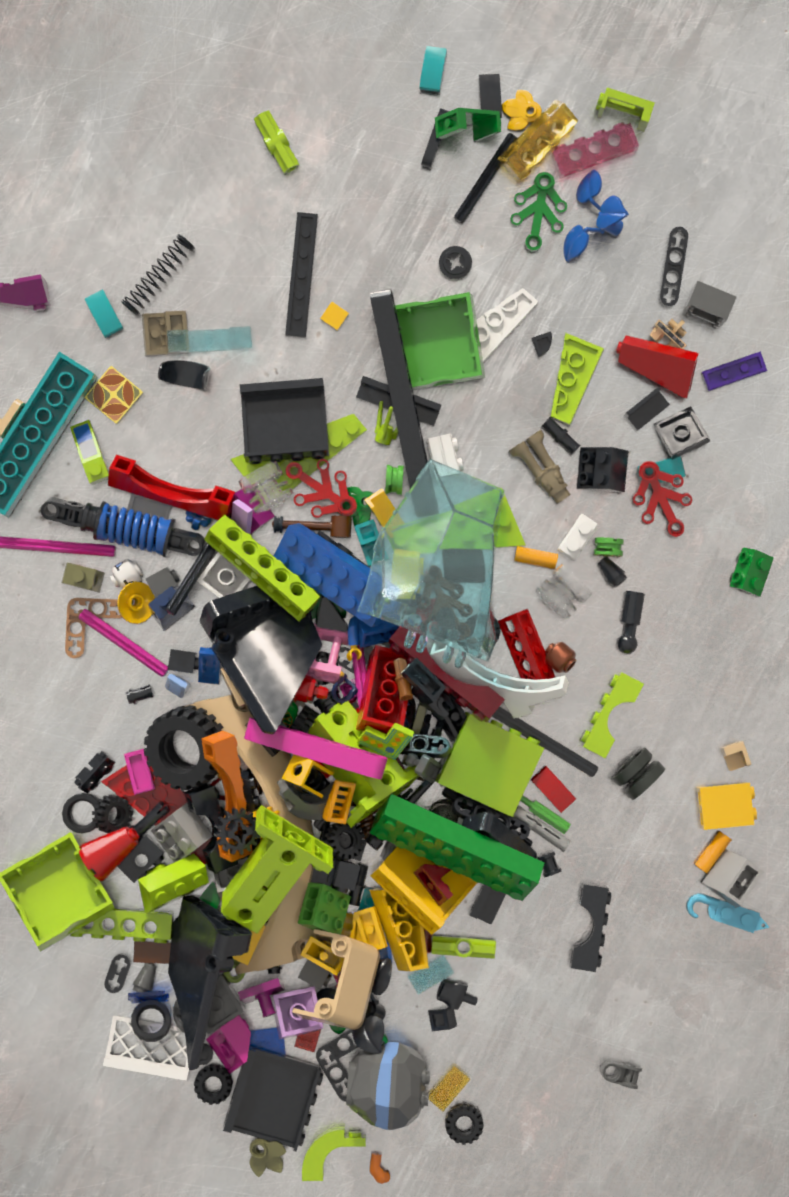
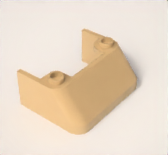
M314 929L313 933L321 940L332 942L331 950L336 956L344 958L334 999H320L315 1005L314 1012L293 1008L292 1012L303 1019L356 1030L362 1026L380 960V953L374 946L344 935Z

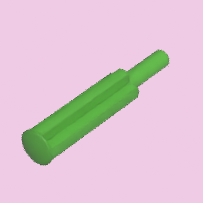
M522 796L520 801L530 807V812L563 834L569 830L571 826L569 822L538 801L532 802L525 796Z

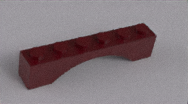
M407 620L401 624L389 639L388 644L391 645L390 649L398 655L401 653L407 658L408 664L413 659L418 658L446 687L443 692L447 695L452 694L457 698L456 702L463 708L468 707L473 711L472 715L482 722L484 720L487 723L505 699L489 686L466 684L445 673L430 656L424 643L422 632Z

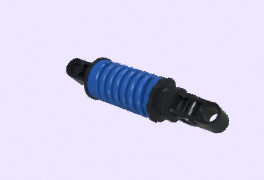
M51 497L40 509L41 515L47 520L60 522L68 526L80 527V530L83 532L87 530L93 532L94 540H109L110 543L116 542L118 545L132 546L133 549L140 548L141 551L156 552L165 558L170 550L196 556L205 546V540L201 534L176 528V519L166 520L164 517H160L158 520V516L153 515L150 520L149 513H145L142 518L143 514L141 511H137L134 516L135 511L130 509L127 514L125 507H122L119 513L117 505L112 507L105 501L101 503L100 507L93 506L92 503L83 505L79 502ZM48 504L56 507V513H51L48 510ZM189 541H197L199 543V548H192L189 544Z

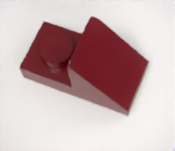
M424 863L414 874L438 906H441L453 896L449 886L441 879L451 869Z

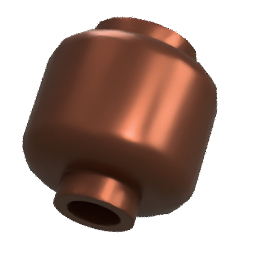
M564 642L552 643L545 651L547 654L545 658L546 663L558 673L569 672L577 661L575 659V651Z

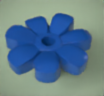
M186 510L187 516L185 519L187 522H192L191 528L193 530H198L200 525L207 527L212 518Z

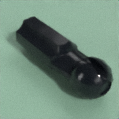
M626 591L621 621L624 624L623 633L617 641V647L622 653L631 654L638 646L635 634L636 628L640 625L644 593Z

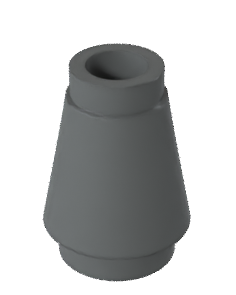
M145 963L133 982V991L148 996L149 992H152L157 967Z

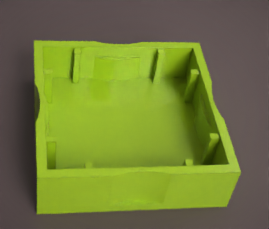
M71 832L47 845L36 855L23 859L0 872V882L40 952L115 909L100 880L96 879L93 876L95 875L93 870H88L79 854L81 848H79Z

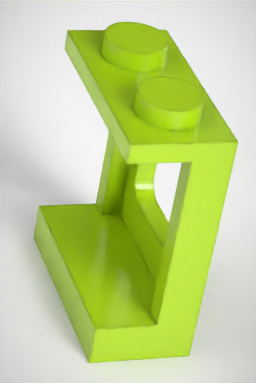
M607 87L605 94L600 93L595 110L599 111L598 118L602 117L605 107L639 117L640 120L636 130L645 132L655 102Z

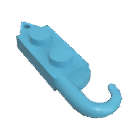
M704 894L693 895L687 903L688 913L694 918H698V915L693 911V905L696 902H701L709 905V917L715 921L751 933L769 928L767 923L759 916V912L741 906L735 908L726 901Z

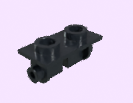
M103 751L97 752L88 763L93 769L90 771L87 767H84L75 777L74 783L80 790L88 794L97 787L101 778L111 771L112 766L116 762L110 759Z

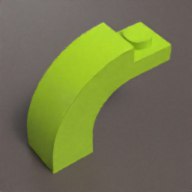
M345 1126L334 1127L319 1134L311 1142L305 1153L302 1165V1181H323L324 1161L327 1155L339 1147H366V1134H361V1131H350L349 1134H345Z

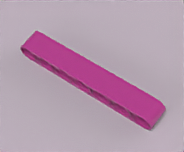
M251 717L249 718L244 739L376 779H382L388 759L375 753L279 725L275 734H267L261 731L255 719Z

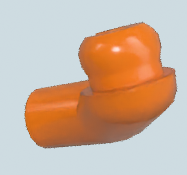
M371 1153L369 1169L371 1175L380 1184L389 1182V1172L384 1171L380 1167L382 1154Z

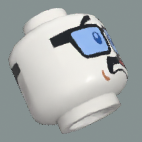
M125 559L113 566V575L110 577L116 587L121 586L123 589L129 583L140 582L143 573L135 560Z

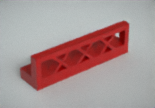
M525 609L498 620L521 679L541 680L556 678L553 669L545 661L546 653L529 610ZM512 620L515 627L514 632L509 631L506 624L507 621ZM516 640L522 644L521 652L516 649ZM524 660L528 661L530 664L529 671H527L523 666Z

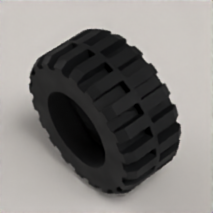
M192 705L187 707L179 706L156 718L153 721V725L149 726L147 730L148 736L144 738V745H147V748L144 749V756H148V761H146L148 767H152L154 770L152 772L155 777L159 776L163 784L167 785L170 783V787L173 789L181 787L182 790H190L191 788L195 789L202 786L218 774L212 764L204 758L202 738L222 731L223 726L221 723L217 724L215 721L216 717L213 714L207 715V710L203 708L197 710V707ZM176 730L184 731L195 739L200 753L197 765L184 762L175 752L173 737Z

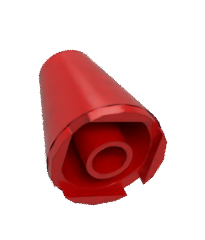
M123 827L80 845V857L88 870L93 869L96 872L93 876L100 881H104L138 845L139 835L134 828Z

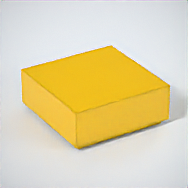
M331 302L320 320L338 331L349 313L334 302Z

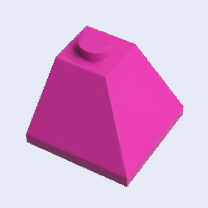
M238 1015L220 1027L206 1040L229 1074L247 1062L251 1032L247 1022Z

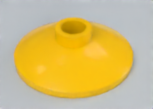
M132 582L121 590L117 605L118 611L124 620L138 624L146 621L151 616L148 604L155 599V596L150 587L142 582Z

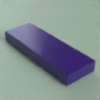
M760 351L702 371L701 374L709 392L767 372V368Z

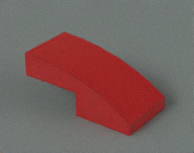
M547 766L531 779L560 813L576 800L573 794Z

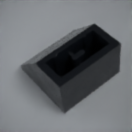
M581 447L577 489L625 492L629 451L614 447Z

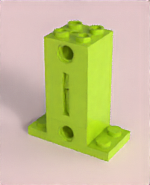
M349 701L342 705L337 703L329 710L330 713L327 715L325 713L320 714L314 720L315 723H313L307 733L387 757L357 743L358 737L363 731L356 730L359 714ZM387 757L382 779H376L323 763L327 769L334 772L333 777L336 780L356 783L352 798L356 807L350 811L351 816L347 819V823L351 828L379 809L390 794L397 796L409 788L419 777L415 773L416 766L414 768L409 766L403 770L396 760Z
M262 805L256 811L255 829L262 837V840L223 891L221 913L228 920H234L258 934L309 864L316 870L324 871L327 874L333 868L332 847Z

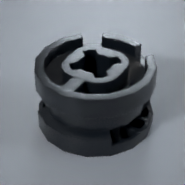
M337 688L336 695L338 698H341L339 695L340 691ZM331 691L327 699H317L313 702L314 706L321 710V714L329 713V710L338 703L333 699Z

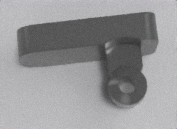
M409 753L405 760L408 766H416L415 773L430 783L436 780L442 767L439 762L426 754H423L419 760L416 754Z

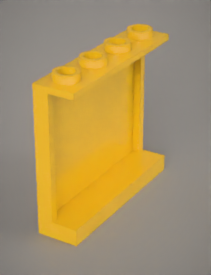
M396 847L370 876L432 935L443 926L444 921L474 888L477 882L451 870L441 879L449 886L453 896L441 906H438L414 872L424 863L435 866L439 865H436L429 859L419 857L411 851Z

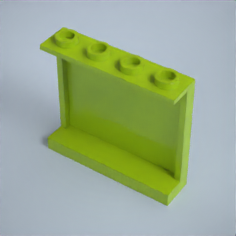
M465 712L467 717L441 773L438 774L435 781L513 817L544 748L539 746L540 741L530 736L527 740L520 737L522 733L513 728H510L509 731L503 729V724L492 719L491 722L486 723L484 720L481 722L472 714Z

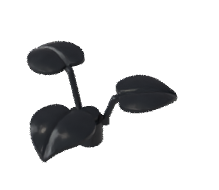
M389 958L379 960L370 995L372 1002L368 1003L362 1026L353 1030L355 1044L360 1049L369 1053H381L384 1037V1023L382 1020L385 1017L386 1011L384 1007L378 1005L379 1000L373 994L381 995L389 985L392 972V961ZM332 988L320 990L316 993L317 1001L322 998L334 999L336 990Z

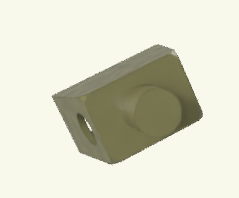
M67 562L61 583L100 593L105 573Z

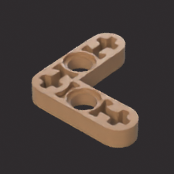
M73 598L69 601L67 605L65 651L70 658L82 657L86 644V623L79 619V615L83 610L80 609L76 613L72 609V605H76V602L79 601V605L87 606L86 601H90L88 611L98 618L121 619V615H117L116 611H109L110 615H106L108 611L107 602H111L110 607H117V599ZM97 602L102 603L104 606L101 614H95L92 610L93 605ZM74 622H79L82 626V631L79 634L71 632L70 627ZM70 636L75 638L82 637V641L77 640V647H81V650L76 655H73L74 653L70 651V647L74 646V640H70Z

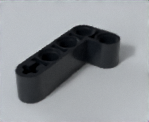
M483 812L463 819L462 826L536 859L537 853L493 814Z

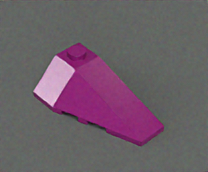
M39 274L14 279V284L0 283V305L33 309L35 312L46 310L47 306H51L46 280Z

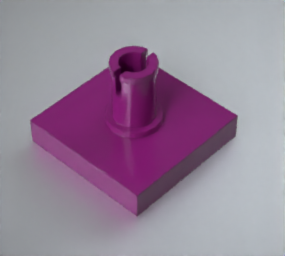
M276 978L239 991L238 995L245 1004L258 1000L262 1016L265 1018L276 1014L270 995L285 991L283 982Z

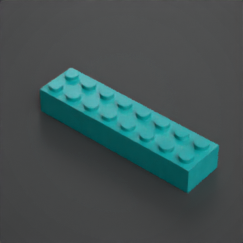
M58 352L0 444V513L8 518L97 379L95 373L61 352Z

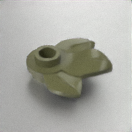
M256 1138L250 1144V1153L252 1155L249 1161L250 1167L258 1177L263 1174L266 1168L281 1173L283 1170V1160L280 1156L284 1155L287 1151L279 1142H268L267 1140ZM258 1145H261L264 1150H259Z

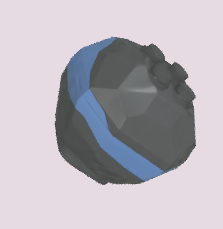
M399 1042L382 1044L381 1053L378 1054L366 1051L359 1052L352 1062L349 1061L346 1105L375 1127L384 1130H396L406 1127L418 1118L424 1106H428L429 1093H425V1085H429L430 1071H426L425 1062L415 1049Z

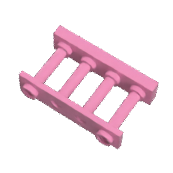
M316 627L320 639L333 642L328 663L314 660L306 675L313 676V679L335 684L340 679L342 668L336 665L341 644L348 646V632Z

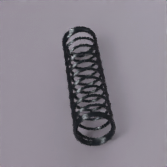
M178 234V236H176L178 240H173V243L178 248V250L172 246H168V250L173 256L166 252H162V255L167 262L160 258L157 259V262L162 267V269L156 265H151L153 271L157 275L153 274L150 271H146V274L151 281L143 277L141 278V281L146 286V288L139 284H135V287L142 295L133 290H130V294L136 301L129 297H124L125 299H122L123 301H121V303L135 315L139 316L140 312L134 306H132L127 299L134 302L143 309H145V307L134 296L133 293L140 296L145 301L150 302V300L144 295V293L138 288V286L146 290L151 295L155 296V293L146 285V283L143 280L147 281L157 289L161 290L159 285L150 277L149 274L153 275L163 283H166V281L160 276V274L155 270V268L159 269L169 277H172V275L163 267V265L159 261L165 263L166 265L177 271L176 267L167 259V257L164 254L171 257L179 264H182V262L176 257V255L171 251L170 248L177 251L185 258H188V256L179 248L175 241L186 247L191 252L194 251L195 247L182 235Z

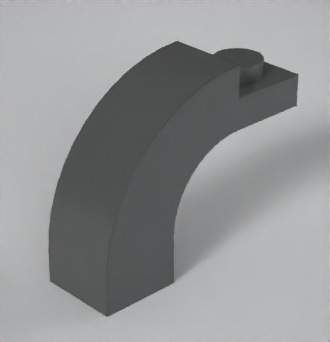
M282 778L277 782L280 788L279 794L284 799L290 813L306 820L323 819V811L334 781L319 791L323 795L322 798L313 794L302 793ZM339 786V790L345 791L341 786ZM337 794V798H345L344 795ZM335 802V805H337V806H342V804H343V803ZM333 810V813L339 814V810Z

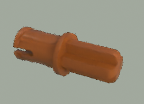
M398 658L394 660L395 683L398 684L400 700L406 701L412 699L413 694L410 683L401 675L407 667L406 660Z

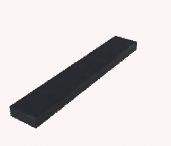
M297 212L285 331L286 337L306 338L318 214Z

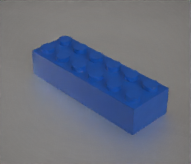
M301 523L288 525L274 554L277 560L283 562L285 567L298 575L306 585L370 627L383 624L401 589Z

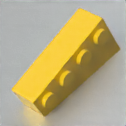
M383 888L369 890L398 970L415 971L429 968L424 927Z

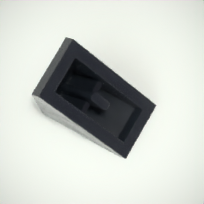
M320 594L315 620L316 627L343 632L348 631V624L332 601Z

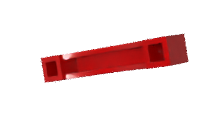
M117 454L109 467L108 486L216 520H219L224 515L229 518L232 512L235 491L216 485L213 489H193L174 485L148 473L136 464V460Z

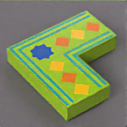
M394 723L387 734L366 726L358 737L357 743L396 760L412 739L414 731L397 723Z

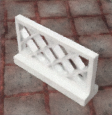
M113 1016L103 1066L188 1081V1060H186L185 1067L176 1066L172 1060L181 1051L187 1058V1054L184 1051L187 1048L186 1045L182 1048L175 1038L183 1033L178 1027L171 1026L169 1033L172 1037L162 1044L158 1040L159 1046L149 1053L142 1043L144 1040H140L134 1033L130 1025L131 1019ZM139 1020V1026H147L151 1033L159 1031L163 1024ZM117 1021L126 1022L130 1030L119 1036L115 1030ZM150 1027H156L158 1029L153 1031ZM171 1030H173V1031H179V1032L176 1033L175 1035H173V1033L171 1032ZM133 1032L139 1042L128 1049L122 1038ZM114 1034L118 1037L115 1041H113ZM174 1039L180 1050L169 1056L163 1046ZM120 1040L126 1051L119 1056L112 1055V1045ZM141 1044L147 1055L141 1059H135L130 1051ZM162 1048L168 1058L161 1063H157L151 1054ZM128 1053L131 1058L123 1056ZM149 1056V1058L152 1061H146L144 1059H146ZM170 1060L173 1065L164 1064V1063H166L167 1061Z

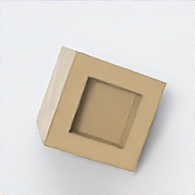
M743 741L721 747L729 771L751 765Z

